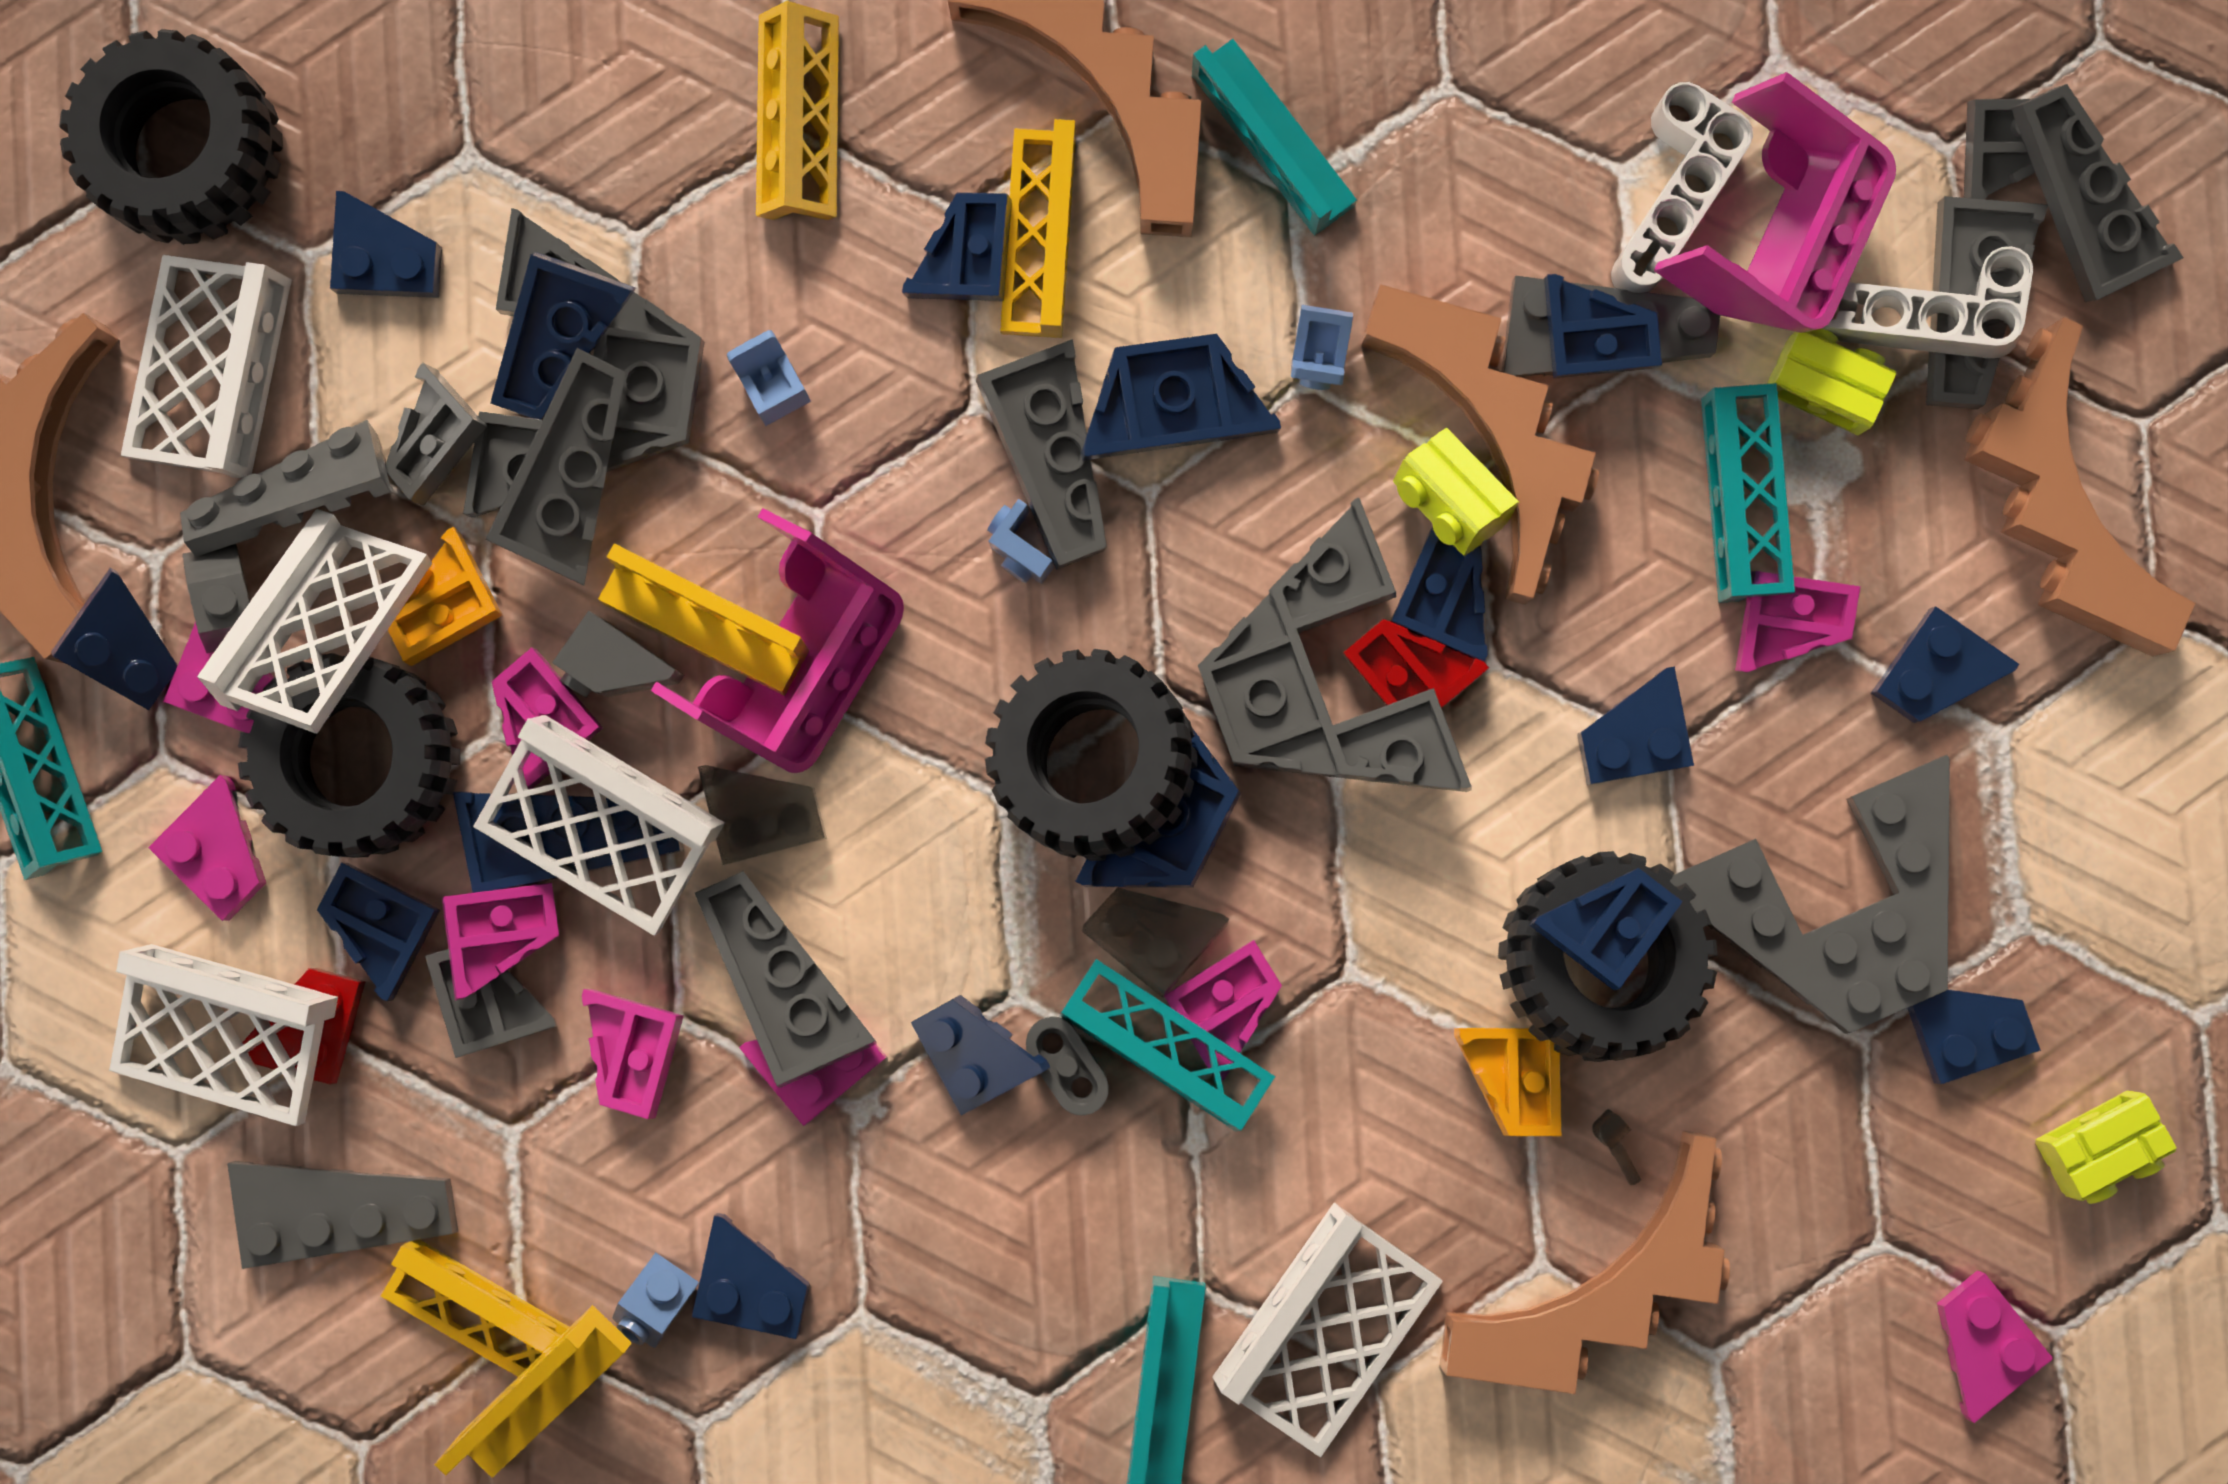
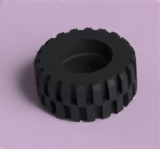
M161 29L158 31L157 38H154L147 30L130 34V43L122 45L115 40L103 47L102 50L106 54L97 62L90 58L80 69L85 75L79 85L71 82L65 95L71 101L70 109H62L60 114L59 127L68 133V137L62 138L60 141L62 155L64 159L72 164L69 167V174L75 184L86 191V197L97 207L136 233H144L152 240L169 243L174 238L183 245L197 244L201 241L202 233H205L214 240L228 234L226 225L235 221L242 226L253 217L248 209L256 201L263 205L270 195L271 191L265 185L269 178H278L281 163L273 155L274 152H281L283 149L282 133L273 126L279 120L274 105L265 98L266 92L257 81L221 48H215L208 40L194 34L188 35L185 38L178 30ZM188 99L206 101L210 112V132L207 143L198 158L187 168L174 175L163 178L142 177L136 161V146L140 132L148 119L162 107L176 101Z
M1079 649L1062 653L1063 662L1054 664L1049 658H1046L1036 663L1034 668L1038 674L1029 681L1020 675L1010 685L1017 693L1009 703L1002 699L999 700L993 712L1000 718L998 728H988L985 744L993 749V756L985 759L986 773L995 780L996 785L993 787L992 792L997 803L1007 810V817L1019 829L1037 842L1061 855L1071 858L1083 856L1089 861H1105L1108 854L1114 853L1122 858L1135 853L1134 846L1142 841L1151 845L1162 836L1158 829L1167 820L1174 824L1181 815L1182 811L1177 806L1182 796L1190 798L1195 783L1190 778L1191 768L1197 767V751L1192 746L1191 741L1195 735L1191 722L1182 710L1183 707L1162 680L1152 671L1148 672L1138 661L1126 655L1120 659L1115 658L1109 650L1093 649L1091 656H1084ZM1101 709L1113 710L1124 716L1132 724L1138 736V757L1131 775L1116 792L1102 800L1082 804L1067 800L1056 792L1048 779L1047 756L1054 737L1068 721L1082 713Z
M335 653L321 655L324 669L341 663L346 658V656ZM372 657L367 659L327 718L328 720L339 711L348 707L367 708L381 717L391 736L393 756L386 780L372 797L355 806H340L328 801L316 786L310 766L311 748L317 735L316 733L249 709L246 717L254 720L250 733L240 732L238 748L247 749V762L238 763L240 779L251 781L253 789L247 791L245 796L252 809L264 810L266 814L262 817L261 822L272 833L285 834V842L299 849L313 850L315 854L351 858L369 857L371 854L385 855L399 850L400 843L414 842L425 834L423 825L427 821H438L446 810L439 803L444 794L453 795L458 781L449 778L451 765H460V749L453 748L451 745L450 737L456 736L458 732L454 720L444 717L442 713L446 704L438 693L429 691L425 687L426 682L414 673L405 671L400 666ZM301 661L288 667V682L314 673L313 664ZM273 678L263 688V691L277 687V679ZM319 687L291 697L294 709L308 713L320 696Z
M1614 851L1597 852L1590 857L1580 856L1540 876L1535 884L1525 888L1516 899L1518 903L1517 908L1507 914L1502 928L1508 932L1506 940L1499 943L1498 959L1506 960L1507 972L1499 975L1503 990L1512 988L1517 1001L1510 1004L1517 1018L1526 1016L1533 1025L1529 1028V1032L1540 1042L1548 1039L1555 1043L1554 1050L1568 1057L1581 1055L1584 1061L1603 1062L1651 1054L1665 1048L1668 1041L1680 1039L1691 1029L1688 1021L1692 1018L1701 1017L1708 1004L1706 998L1702 997V993L1704 990L1714 988L1717 975L1715 970L1708 969V959L1718 956L1716 940H1706L1703 927L1712 924L1705 909L1699 912L1695 911L1690 901L1696 897V894L1687 883L1677 887L1670 882L1674 872L1662 864L1651 868L1647 867V861L1644 856L1628 853L1622 857H1617ZM1640 868L1683 902L1647 951L1648 973L1639 996L1625 1006L1606 1008L1592 1002L1578 990L1568 974L1564 952L1529 926L1534 918Z

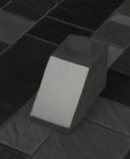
M237 544L197 557L192 552L182 554L186 583L198 634L206 653L216 651L251 602Z
M590 611L587 612L552 662L565 671L560 680L586 698L591 691L604 697H611L649 690L653 688L656 682L663 686L676 685L685 676Z

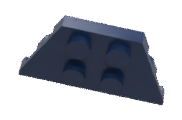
M1217 333L1115 347L1112 352L1081 456L1083 461L1273 434L1280 431L1281 424L1275 413L1271 415L1254 392L1255 385L1244 370L1239 369L1234 364L1231 352Z
M1194 729L1195 737L1191 741L1192 746L1197 751V767L1191 768L1190 778L1195 783L1190 798L1182 796L1177 806L1182 813L1176 822L1172 824L1167 820L1158 829L1162 836L1151 845H1148L1145 841L1138 843L1134 846L1135 853L1122 858L1115 853L1108 854L1105 861H1089L1086 859L1075 880L1076 883L1084 887H1194L1241 795V792Z

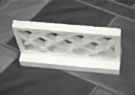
M169 255L162 256L121 456L133 460L223 473L235 478H243L252 474L292 281L290 278L264 264L246 262V266ZM178 270L192 272L200 284L197 289L181 301L174 292ZM205 274L214 275V276H212L210 279H208ZM232 278L243 279L239 299L226 308L216 290ZM208 297L218 315L200 329H197L188 312ZM177 320H180L190 336L169 351L164 343L166 329ZM226 326L231 333L229 348L216 358L206 340ZM198 348L208 365L190 379H187L177 362ZM169 369L179 387L159 401L153 392L155 380ZM216 376L221 384L218 400L205 408L195 391ZM187 398L197 416L177 430L167 412ZM156 420H159L169 437L152 450L141 448L145 429ZM205 426L210 434L206 458L194 457L185 441ZM176 448L177 451L179 452V454L170 453V452L173 451V450Z
M316 509L197 677L218 703L224 707L238 711L243 706L317 734L424 577L432 562L425 553L342 526L334 514ZM352 547L364 550L365 560L339 569V565ZM399 562L408 565L401 577L382 584L379 570ZM370 574L373 584L372 588L346 597L343 583ZM334 587L337 601L310 610V607L321 591ZM377 602L379 609L371 620L354 626L350 612ZM341 615L344 630L317 639L314 625ZM305 629L308 643L281 653L282 647L291 634ZM348 644L350 652L344 661L324 669L321 654ZM312 658L315 672L288 682L285 667ZM275 671L277 687L258 694L251 693L263 675ZM319 687L320 696L308 713L294 709L291 697Z
M542 715L528 718L518 735V738L522 740L473 827L650 934L657 935L709 844L716 840L725 822L548 716ZM530 753L547 762L553 784L528 790L522 768ZM561 771L573 778L563 781ZM515 782L517 793L508 795ZM581 782L593 789L598 811L573 817L565 786ZM555 789L563 820L538 826L530 795ZM606 798L615 802L618 806L608 808ZM519 799L527 829L511 833L493 822L503 802ZM628 810L638 816L644 838L618 844L610 814ZM600 817L608 847L583 853L575 823ZM651 825L660 829L664 833L654 835ZM565 826L573 856L556 860L545 853L540 832ZM529 835L531 844L520 837ZM673 837L691 848L681 867L663 871L656 841ZM646 844L654 874L628 880L620 850ZM610 853L618 883L601 887L590 880L585 859ZM575 862L577 872L564 864ZM676 875L674 881L668 889L666 877ZM655 880L661 903L654 916L651 917L635 907L630 887ZM620 889L622 899L611 893V891Z
M153 944L120 951L116 972L125 974L126 980L109 1071L293 1126L305 1123L324 1021L334 1018L338 997ZM144 985L154 987L165 1005L164 1009L152 1017H149L141 1003ZM175 994L181 995L182 997L178 999ZM193 999L203 1003L212 1019L210 1023L198 1031L195 1030L182 1007ZM221 1007L226 1008V1009H229V1010L224 1013V1011H223V1009H222ZM239 1013L249 1015L259 1032L258 1036L244 1045L229 1021ZM171 1015L184 1040L168 1050L155 1025ZM269 1021L275 1022L276 1024L271 1026ZM286 1026L304 1031L300 1053L291 1059L276 1035L277 1032ZM217 1028L231 1054L215 1064L201 1038ZM141 1034H143L156 1056V1059L147 1065L130 1061L133 1041ZM262 1042L265 1043L278 1065V1068L264 1077H261L248 1054L250 1050ZM188 1047L203 1071L193 1079L183 1076L173 1058ZM234 1061L237 1062L250 1085L240 1093L231 1091L220 1073L221 1069ZM282 1074L293 1091L290 1108L277 1104L266 1085ZM207 1079L210 1084L204 1083L203 1081ZM255 1093L257 1098L252 1097L250 1095Z
M1333 1203L1212 1378L1222 1394L1238 1405L1242 1403L1321 1458L1443 1281L1355 1219L1349 1212ZM1362 1237L1376 1247L1379 1268L1351 1273L1348 1255ZM1386 1254L1399 1264L1387 1266ZM1341 1266L1342 1275L1334 1276ZM1412 1272L1424 1280L1412 1299L1393 1302L1389 1276ZM1380 1278L1384 1304L1357 1309L1353 1283ZM1344 1285L1348 1311L1320 1317L1317 1299L1324 1289ZM1311 1310L1312 1319L1304 1320L1308 1312ZM1403 1311L1396 1320L1395 1312ZM1386 1315L1389 1332L1382 1342L1362 1346L1358 1320ZM1350 1322L1354 1348L1326 1353L1322 1327ZM1314 1329L1317 1355L1289 1361L1287 1342L1296 1332ZM1280 1354L1281 1363L1273 1364ZM1372 1355L1365 1365L1364 1357ZM1356 1359L1358 1376L1353 1384L1349 1387L1332 1390L1328 1364ZM1319 1366L1323 1392L1295 1398L1291 1372ZM1283 1373L1286 1400L1265 1404L1252 1395L1263 1377ZM1341 1400L1337 1407L1334 1408L1333 1401ZM1325 1403L1328 1420L1314 1438L1300 1428L1297 1408ZM1289 1410L1290 1421L1278 1412Z

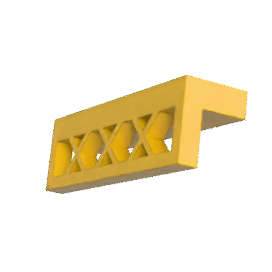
M785 1L759 15L756 216L775 220L791 213H798L830 220L837 217L839 16L790 1ZM804 23L822 28L821 49L816 54L804 38ZM809 70L821 86V99L815 104L803 88L804 75ZM808 121L811 122L820 136V150L815 154L812 153L803 140V126ZM810 172L820 187L819 203L802 199V177Z
M1054 119L1053 131L1014 128L1009 196L1012 199L1005 291L1000 324V333L1003 335L1063 337L1076 146L1075 120ZM1024 144L1052 146L1051 165L1038 176L1023 162ZM1022 173L1030 181L1023 189H1021ZM1048 178H1050L1049 190L1043 184ZM1037 189L1049 202L1048 215L1033 227L1020 213V203ZM1020 224L1027 231V233L1024 234L1018 240V229ZM1047 227L1045 241L1039 233ZM1034 239L1044 250L1045 261L1044 266L1029 277L1016 263L1017 252ZM1016 273L1024 283L1014 291ZM1043 278V290L1041 291L1036 283ZM1028 290H1031L1042 303L1040 323L1012 321L1013 303Z
M615 543L613 544L607 558L615 566V569L598 598L603 605L783 696L786 695L809 652L808 647L800 636Z
M420 1239L410 1241L400 1247L391 1265L396 1267V1270L380 1296L517 1377L529 1367V1365L519 1359L529 1357L530 1364H532L539 1357L540 1353L548 1349L569 1328V1326ZM410 1275L434 1289L435 1297L418 1301L402 1292L400 1288L407 1276ZM448 1300H453L480 1316L481 1323L465 1328L452 1320ZM437 1303L440 1313L428 1306ZM497 1326L526 1344L527 1350L508 1354L498 1348L493 1327ZM483 1330L485 1340L474 1334V1332Z
M592 1305L458 1435L434 1465L446 1476L468 1455L493 1478L619 1359L632 1342Z

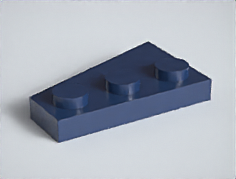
M538 252L530 254L490 404L533 419L542 420L576 349L578 348L589 354L593 351L636 290V287Z

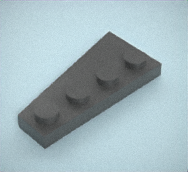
M1944 196L1937 205L1932 291L1975 296L1977 282L1985 259L1992 251L2001 247L2012 246L2019 248L2028 254L2031 259L2035 249L2033 245L2039 225L2044 221L2048 204ZM2006 267L1995 269L1990 273L1993 281L2003 287H2010L2019 282L2017 273ZM1935 313L1931 315L1930 328L1935 332L1947 333L1956 327L1953 318L1948 314ZM1990 319L1982 324V329L1991 338L2003 339L2008 324L2000 319ZM1929 352L1926 405L1977 410L1986 404L2000 358H1982Z
M1515 276L1512 280L1501 369L1503 373L1517 377L1534 375L1553 376L1544 279ZM1572 283L1591 291L1597 289L1610 294L1617 301L1627 305L1636 304L1657 312L1662 363L1710 358L1716 353L1720 315L1713 313L1693 298L1649 292L1633 293L1625 289Z
M1073 339L978 374L976 378L978 388L1056 570L1104 552L1107 548L1091 459L1082 461L1081 456L1087 433L1082 409L1081 386L1076 373V355Z

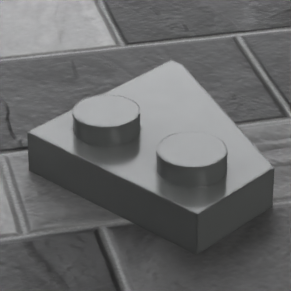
M1975 99L1967 102L1964 198L1985 199L1995 191L2035 173L2011 108L2030 99Z
M422 362L415 375V378L423 381L415 409L404 408L398 426V438L391 446L385 467L387 474L406 497L424 506L487 425L437 369Z
M449 949L425 956L455 1058L557 1027L555 1018L508 970L465 999L455 1001Z

